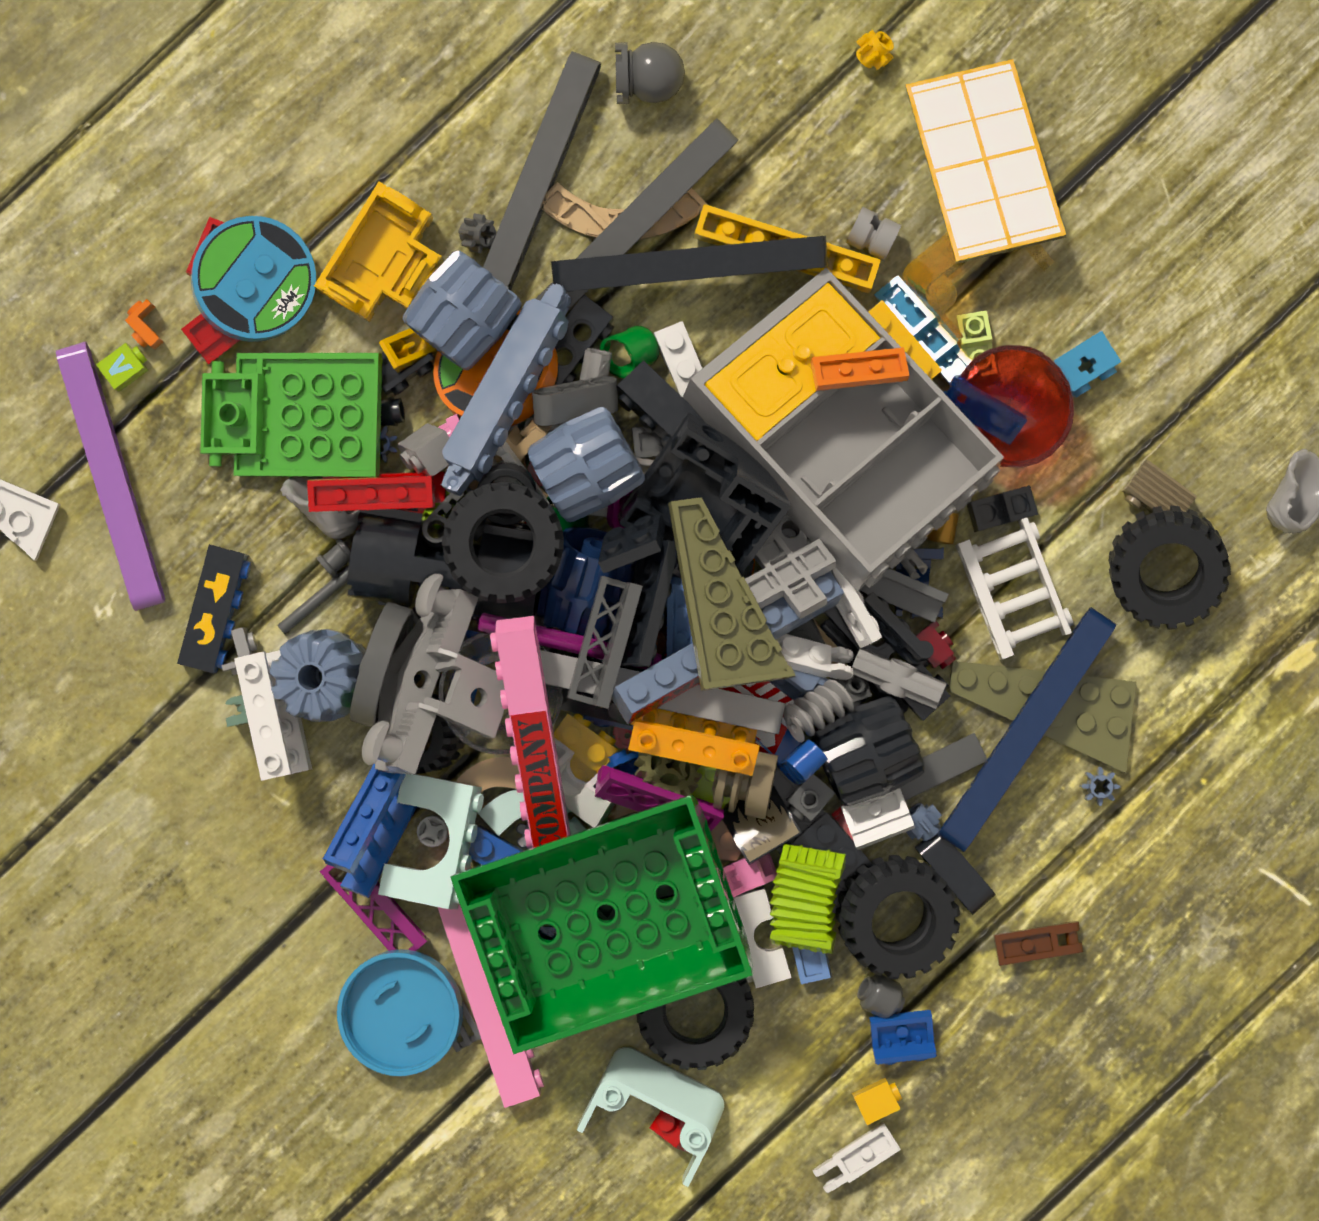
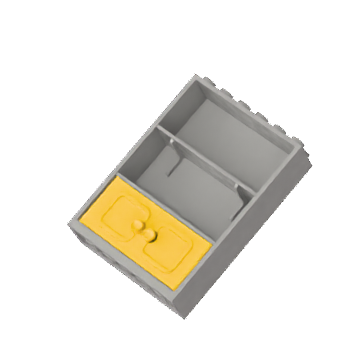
M825 268L690 378L683 398L705 423L741 446L770 473L791 503V508L786 513L787 516L811 542L817 539L822 541L835 558L838 571L859 591L865 585L869 588L875 585L889 567L893 569L897 566L911 548L915 550L928 538L927 535L933 529L937 531L950 519L949 516L955 510L959 512L972 500L971 497L977 491L981 493L993 482V478L1001 471L998 465L1004 456L906 352L910 375L908 381L816 391L810 363L812 357L901 348L839 280Z

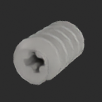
M829 679L823 686H817L814 692L809 691L804 695V698H798L794 701V704L786 705L783 715L786 726L792 736L802 743L805 740L803 731L808 736H813L815 734L813 725L818 730H823L825 728L823 719L831 725L835 722L833 713L838 718H842L845 716L843 707L848 712H852L854 704L846 689L839 682Z

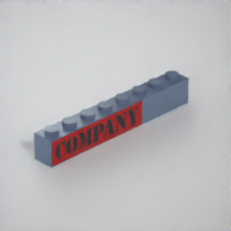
M830 571L814 580L827 597V605L800 619L784 597L761 609L767 620L766 624L775 640L839 603L844 591ZM693 643L615 687L611 699L627 724L700 684Z

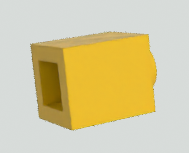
M886 1078L852 1093L867 1125L900 1110L897 1102L902 1100V1097L895 1082L889 1085Z

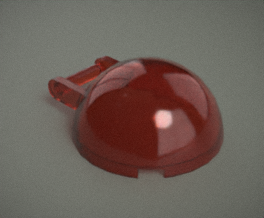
M1003 345L986 350L975 357L960 374L961 377L955 390L956 396L950 398V400L1004 456L1000 467L1023 468L1038 464L1050 457L1067 438L1075 414L1074 393L1070 380L1062 367L1047 354L1028 346Z

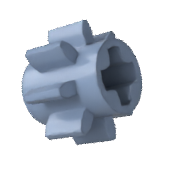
M1102 767L1097 768L1096 775L1085 772L1088 778L1087 783L1080 784L1081 788L1088 791L1084 798L1088 801L1093 797H1097L1096 803L1099 806H1102L1103 798L1107 797L1111 801L1115 800L1111 793L1113 789H1118L1120 786L1113 784L1111 780L1115 775L1114 772H1110L1105 776L1103 775ZM1095 780L1106 781L1103 785L1105 788L1104 793L1094 792L1096 788Z
M918 803L909 809L915 828L906 833L912 840L914 838L918 840L921 838L923 841H927L939 832L941 825L938 819L942 815L933 804L930 806L926 804L924 806L922 803Z

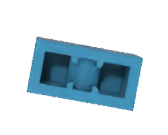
M1100 331L1055 359L1046 367L1065 397L1071 393L1078 397L1091 389L1089 382L1098 376L1103 381L1115 374L1117 370L1114 366L1118 365L1121 360L1104 333ZM1081 360L1084 363L1090 361L1092 364L1088 369L1090 374L1086 370L1080 372L1078 369L1082 364Z

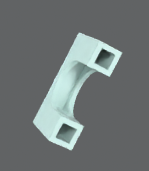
M406 774L400 785L397 803L430 809L440 815L449 830V847L445 857L436 866L427 870L395 864H384L379 895L444 909H458V904L460 903L450 876L470 869V845L474 843L477 836L476 815L477 812L481 811L484 800L483 794H481L482 787L419 774Z

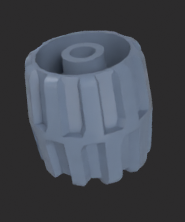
M456 250L424 282L405 311L402 319L407 326L451 362L463 370H469L501 338L521 308L522 303L519 297L509 290V287L493 277L490 271L482 268L470 256Z
M599 407L560 425L528 448V456L537 476L554 506L567 522H574L611 505L645 481L642 468L635 458L630 445L626 442L612 414L605 407Z
M330 629L310 630L284 643L279 649L281 656L277 660L272 661L269 673L276 680V685L271 688L275 699H283L287 704L285 711L293 717L304 718L313 722L334 721L350 714L359 666L366 652L365 647L351 640L348 634Z

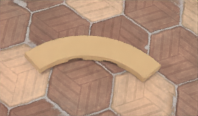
M558 182L546 193L547 200L543 201V211L551 218L576 232L597 238L625 210L607 209L592 205L567 191ZM691 188L639 240L657 237L682 227L700 215L703 205L708 204Z

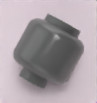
M876 974L871 977L867 976L860 984L857 992L862 1009L881 1018H889L894 1013H899L905 1004L901 984L883 974L881 976Z

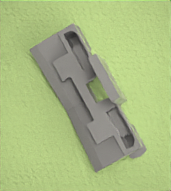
M441 574L430 575L418 590L415 607L417 614L421 618L391 656L379 696L378 722L370 728L363 742V761L369 766L375 764V769L382 772L415 775L436 715L487 738H495L505 710L502 708L500 690H505L503 680H497L496 671L459 654L478 597L461 589L448 590L441 587L443 579ZM456 670L445 702L431 698L440 672ZM418 671H421L425 676V683L421 688H418L414 683V676ZM475 689L480 691L482 697L481 702L477 706L471 702V693Z

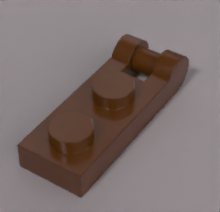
M1079 921L993 934L998 965L1002 966L1083 952L1082 942H1079L1077 933L1080 930ZM1065 933L1067 944L1059 946L1057 935Z

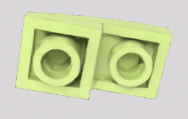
M987 310L957 315L960 348L980 372L973 379L996 376L997 368L992 348V334Z

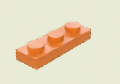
M904 347L812 357L810 362L816 391L908 381L910 376Z

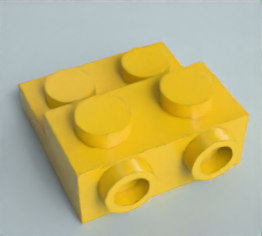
M568 713L555 730L554 737L574 752L570 760V769L573 775L581 781L589 782L598 773L602 765L608 764L610 761L608 757L615 754L618 750L613 746L616 740L602 730L599 734L588 728L591 722L584 720L582 715L575 713L572 716Z

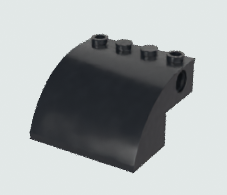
M688 412L645 472V481L631 492L622 505L620 524L628 527L641 517H654L661 514L666 524L663 540L675 542L668 504L671 501L702 497L720 531L719 535L727 550H730L735 559L734 563L740 575H742L791 508V503L776 480L754 457L726 435ZM678 563L677 567L673 571V574L681 578Z

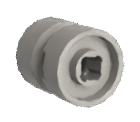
M862 207L846 243L859 250L866 247L870 255L885 261L902 225L888 218L881 221L877 213Z

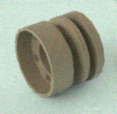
M758 751L752 776L716 768L712 786L713 808L721 810L724 797H729L728 812L733 813L738 801L743 800L745 801L746 816L765 819L774 783L778 755Z

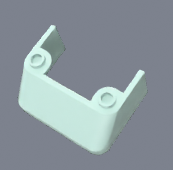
M632 1047L619 1048L613 1054L578 1123L577 1131L583 1133L596 1105L607 1111H617L625 1105L630 1095L685 1122L680 1133V1143L687 1152L693 1154L682 1176L683 1185L688 1187L710 1145L723 1113V1097L718 1091Z

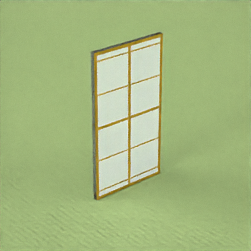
M1013 59L905 85L956 264L1066 238L1065 229Z

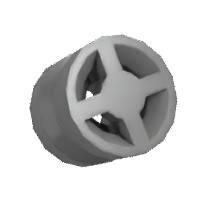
M434 815L424 818L417 827L418 839L428 847H436L442 844L448 837V827L443 818Z

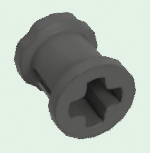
M337 539V544L325 555L317 557V560L333 578H336L338 576L337 572L350 561L351 549L342 539Z

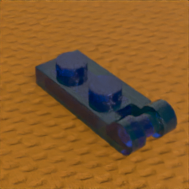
M954 375L950 381V388L947 392H944L974 425L1009 445L1027 422L1026 415L970 384L960 375ZM961 393L967 396L963 403L957 400Z

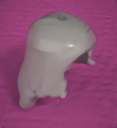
M1307 449L1297 451L1290 458L1286 474L1267 504L1268 520L1278 530H1282L1283 533L1296 534L1306 531L1319 518V457Z
M289 477L281 487L282 496H286L295 507L306 515L308 520L313 522L328 537L342 539L351 535L361 524L358 523L360 510L309 512L307 480L319 479L318 477Z

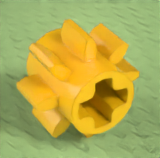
M871 30L856 41L860 46L856 51L857 58L867 68L875 66L879 70L894 58L889 53L893 50L894 44L891 38L882 31L875 33L874 30Z

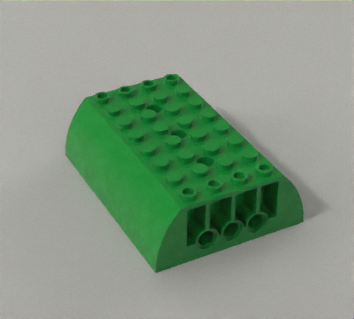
M688 795L450 876L513 1055L753 976V964L746 932L706 817L693 795ZM661 885H669L674 890V897L668 901L661 900L657 896V888ZM605 904L612 906L615 910V917L611 920L601 919L598 915V908ZM550 924L556 929L557 935L552 940H545L540 936L539 928L542 925Z

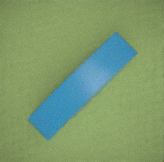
M898 275L874 294L879 302L881 300L885 302L942 369L939 374L955 392L980 373L976 365L959 348L957 342L940 325L936 316Z

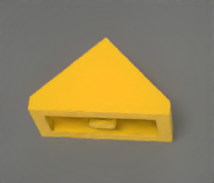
M411 328L379 342L397 373L417 363L429 353L437 351Z

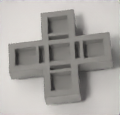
M776 531L772 532L754 557L762 570L745 580L761 609L784 597L797 616L802 619L827 605V597L814 580L835 569L836 560L820 539L792 553Z

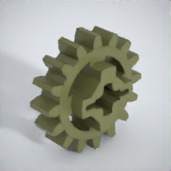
M641 752L638 753L639 757L634 762V765L639 767L635 772V776L642 777V782L682 796L692 794L698 787L697 782L702 778V775L697 772L701 767L698 764Z

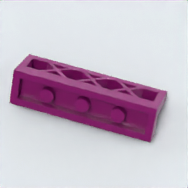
M602 765L598 770L595 797L638 812L685 796L642 782L643 779L605 765ZM696 798L711 832L723 819L724 810L713 808V803Z
M327 865L320 871L323 877L389 951L397 950L393 945L394 933H403L413 944L408 949L412 951L418 950L429 940L393 897L378 894L380 888L378 881L370 895V905H358L353 900V892L349 891L348 894L340 886L342 882H337L329 873L334 868L333 866ZM362 909H370V916L368 917ZM374 910H383L391 919V928H378L374 924ZM382 932L390 933V941Z

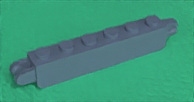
M556 283L547 288L548 291L545 292L541 301L537 299L526 301L443 448L442 453L449 466L441 485L448 492L461 496L473 479L480 482L483 475L489 472L493 464V457L498 448L506 442L508 430L513 421L521 415L523 403L528 394L535 390L542 369L550 363L557 342L563 339L567 332L569 322L565 315L570 306L571 298L565 293L566 290L563 285L561 286Z

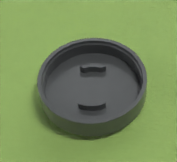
M388 602L381 612L359 666V674L350 709V720L352 722L370 728L378 722L379 696L391 656L414 627L415 611L413 609Z

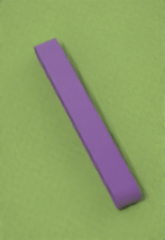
M85 341L56 350L57 361L132 607L135 611L164 603L165 595L90 348Z

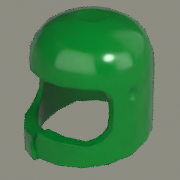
M634 326L622 333L609 336L600 345V350L609 352L612 340L624 344L631 362L625 366H618L611 359L609 369L611 374L619 378H625L643 360L651 367L658 359L660 351L654 333L643 326Z

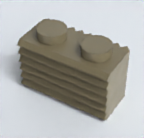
M1149 460L1143 461L1122 490L1127 494L1125 500L1139 510L1143 506L1151 513H1153V507L1162 506L1163 511L1170 510L1171 505L1180 506L1181 511L1186 512L1197 497Z

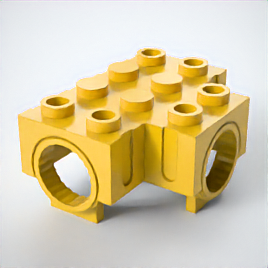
M378 182L314 287L317 291L368 322L371 321L375 314L374 311L378 305H381L385 297L393 302L400 303L407 310L424 282L444 261L441 255L419 243L423 237V232L434 219L432 214L398 191Z

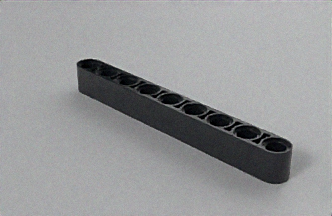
M826 236L551 261L553 284L563 285L566 291L829 267Z

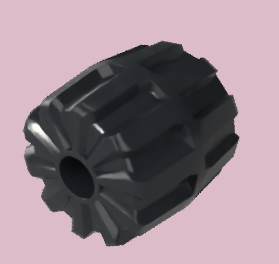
M885 696L854 707L852 712L846 710L845 716L842 718L836 716L833 724L830 725L825 722V728L821 731L816 727L814 728L813 743L828 758L822 766L837 798L844 806H852L886 795L922 776L924 773L925 764L920 755L919 745L912 737V728L905 720L902 708L892 696Z

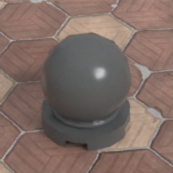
M627 42L615 43V52H621V54H616L615 62L616 93H623V95H617V104H629V96L633 97V95L643 102L659 103L669 100L678 93L684 82L685 69L683 60L675 49L664 43L650 42L641 44L632 52L631 49L628 50Z

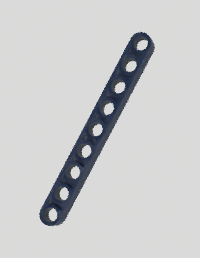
M1092 607L1087 610L938 833L940 837L961 851H966L1117 625L1115 622Z

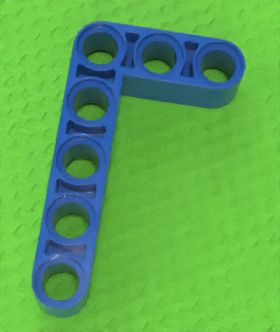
M788 728L774 754L778 755L777 768L795 785L806 782L828 760L827 756L815 743L809 739L803 743L798 742ZM755 738L768 753L773 754L757 738Z

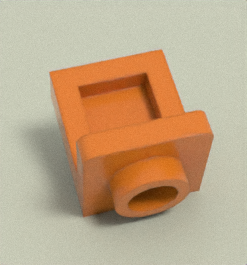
M148 299L143 303L138 301L128 310L127 314L129 316L125 321L135 331L131 336L143 348L149 345L156 350L164 341L143 321L155 306Z

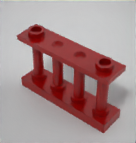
M440 471L436 475L418 474L417 472L379 474V477H322V479L307 480L309 512L433 508L435 503H442L446 498V490L441 485L445 471Z

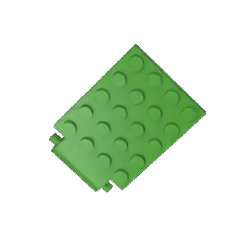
M237 353L236 373H224V362L212 361V372L202 373L200 454H209V466L216 467L222 466V455H234V476L379 477L382 354Z

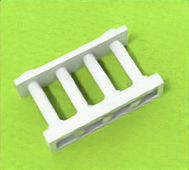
M1028 518L1018 521L1021 530L983 545H972L970 540L955 545L999 660L1014 655L1012 648H1015L1019 642L1058 627L1062 635L1072 633L1070 626L1074 625L1069 610L1067 608L1062 609L1036 541L1040 539L1038 529L1034 522L1029 523ZM1026 541L1032 559L990 575L982 573L979 562L983 561V557ZM1037 570L1043 584L1042 588L1001 604L999 601L994 603L990 591L994 590L993 586ZM1045 599L1049 600L1054 613L1053 617L1014 632L1004 630L1001 620L1005 619L1006 614Z
M280 650L270 653L264 651L234 658L261 781L312 769L301 718L293 717L285 711L287 704L283 699H275L271 688L276 685V680L269 671L272 661L277 660L281 656Z

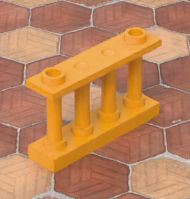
M658 708L631 722L633 730L628 750L745 775H753L759 751V745L754 744L757 730Z

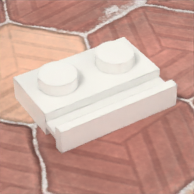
M900 788L886 795L852 806H841L857 850L915 828Z

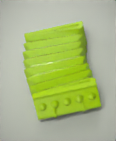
M784 844L779 860L780 866L776 871L778 874L773 880L775 886L771 893L774 895L769 902L774 906L770 912V915L774 917L770 923L774 927L770 934L772 944L787 946V948L795 947L800 950L806 949L815 953L833 954L837 934L833 930L836 923L833 920L836 915L832 912L835 907L833 902L837 897L835 893L841 881L840 877L845 869L846 854L830 852V850L806 848L802 845Z

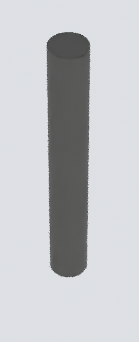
M349 566L277 625L284 634L288 633L347 583Z

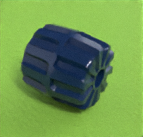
M570 527L563 531L564 544L561 562L553 578L539 591L536 604L537 616L544 618L543 625L547 628H558L564 632L584 636L600 577L605 576L626 583L632 582L637 561L603 573L598 561L606 531L590 527ZM607 584L603 597L608 606L611 607L620 601L623 589ZM602 604L599 613L605 610ZM618 608L611 611L614 617L616 616ZM607 614L596 620L595 629L600 638L609 634L612 630L613 624Z

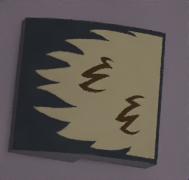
M774 785L765 819L746 816L745 801L743 800L738 801L733 813L728 812L729 807L724 809L722 820L749 865L803 834Z

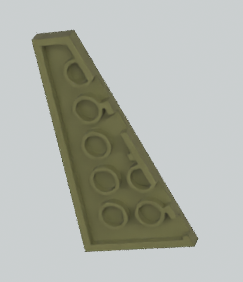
M702 497L671 501L668 505L701 691L795 677L796 675L792 667L788 665L781 652L782 648L779 642L774 639L767 626V620L744 576L740 575L734 563V557L719 535L720 531Z
M953 661L949 692L1013 721L1046 671ZM1083 676L1044 736L1126 773L1136 682Z

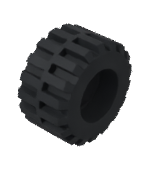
M435 694L431 696V698L445 702L446 699L445 697L439 698V695ZM436 715L431 729V745L427 751L424 749L415 774L442 770V768L452 765V760H457L461 755L458 749H463L465 746L462 736H466V729H462L460 725Z

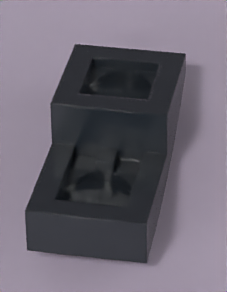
M1030 485L971 501L967 504L974 532L1038 515Z

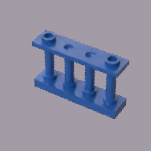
M373 764L323 857L326 864L347 872L340 885L343 889L366 898L370 897L383 872L384 864L388 863L417 806L397 803L400 785L406 774L382 772L375 769V764Z

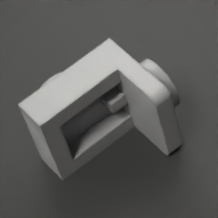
M245 627L231 630L238 657L254 654L253 651L257 650V643L253 632L248 633ZM235 662L222 665L223 671L231 670L232 676L237 675Z

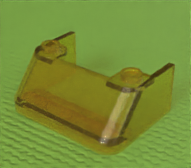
M947 232L906 266L902 278L905 284L936 316L940 325L958 343L964 336L944 313L955 303L957 298L956 288L947 277L971 258L956 261ZM1039 242L1005 249L1009 252H1016L1025 248L1043 272L1054 263V260Z

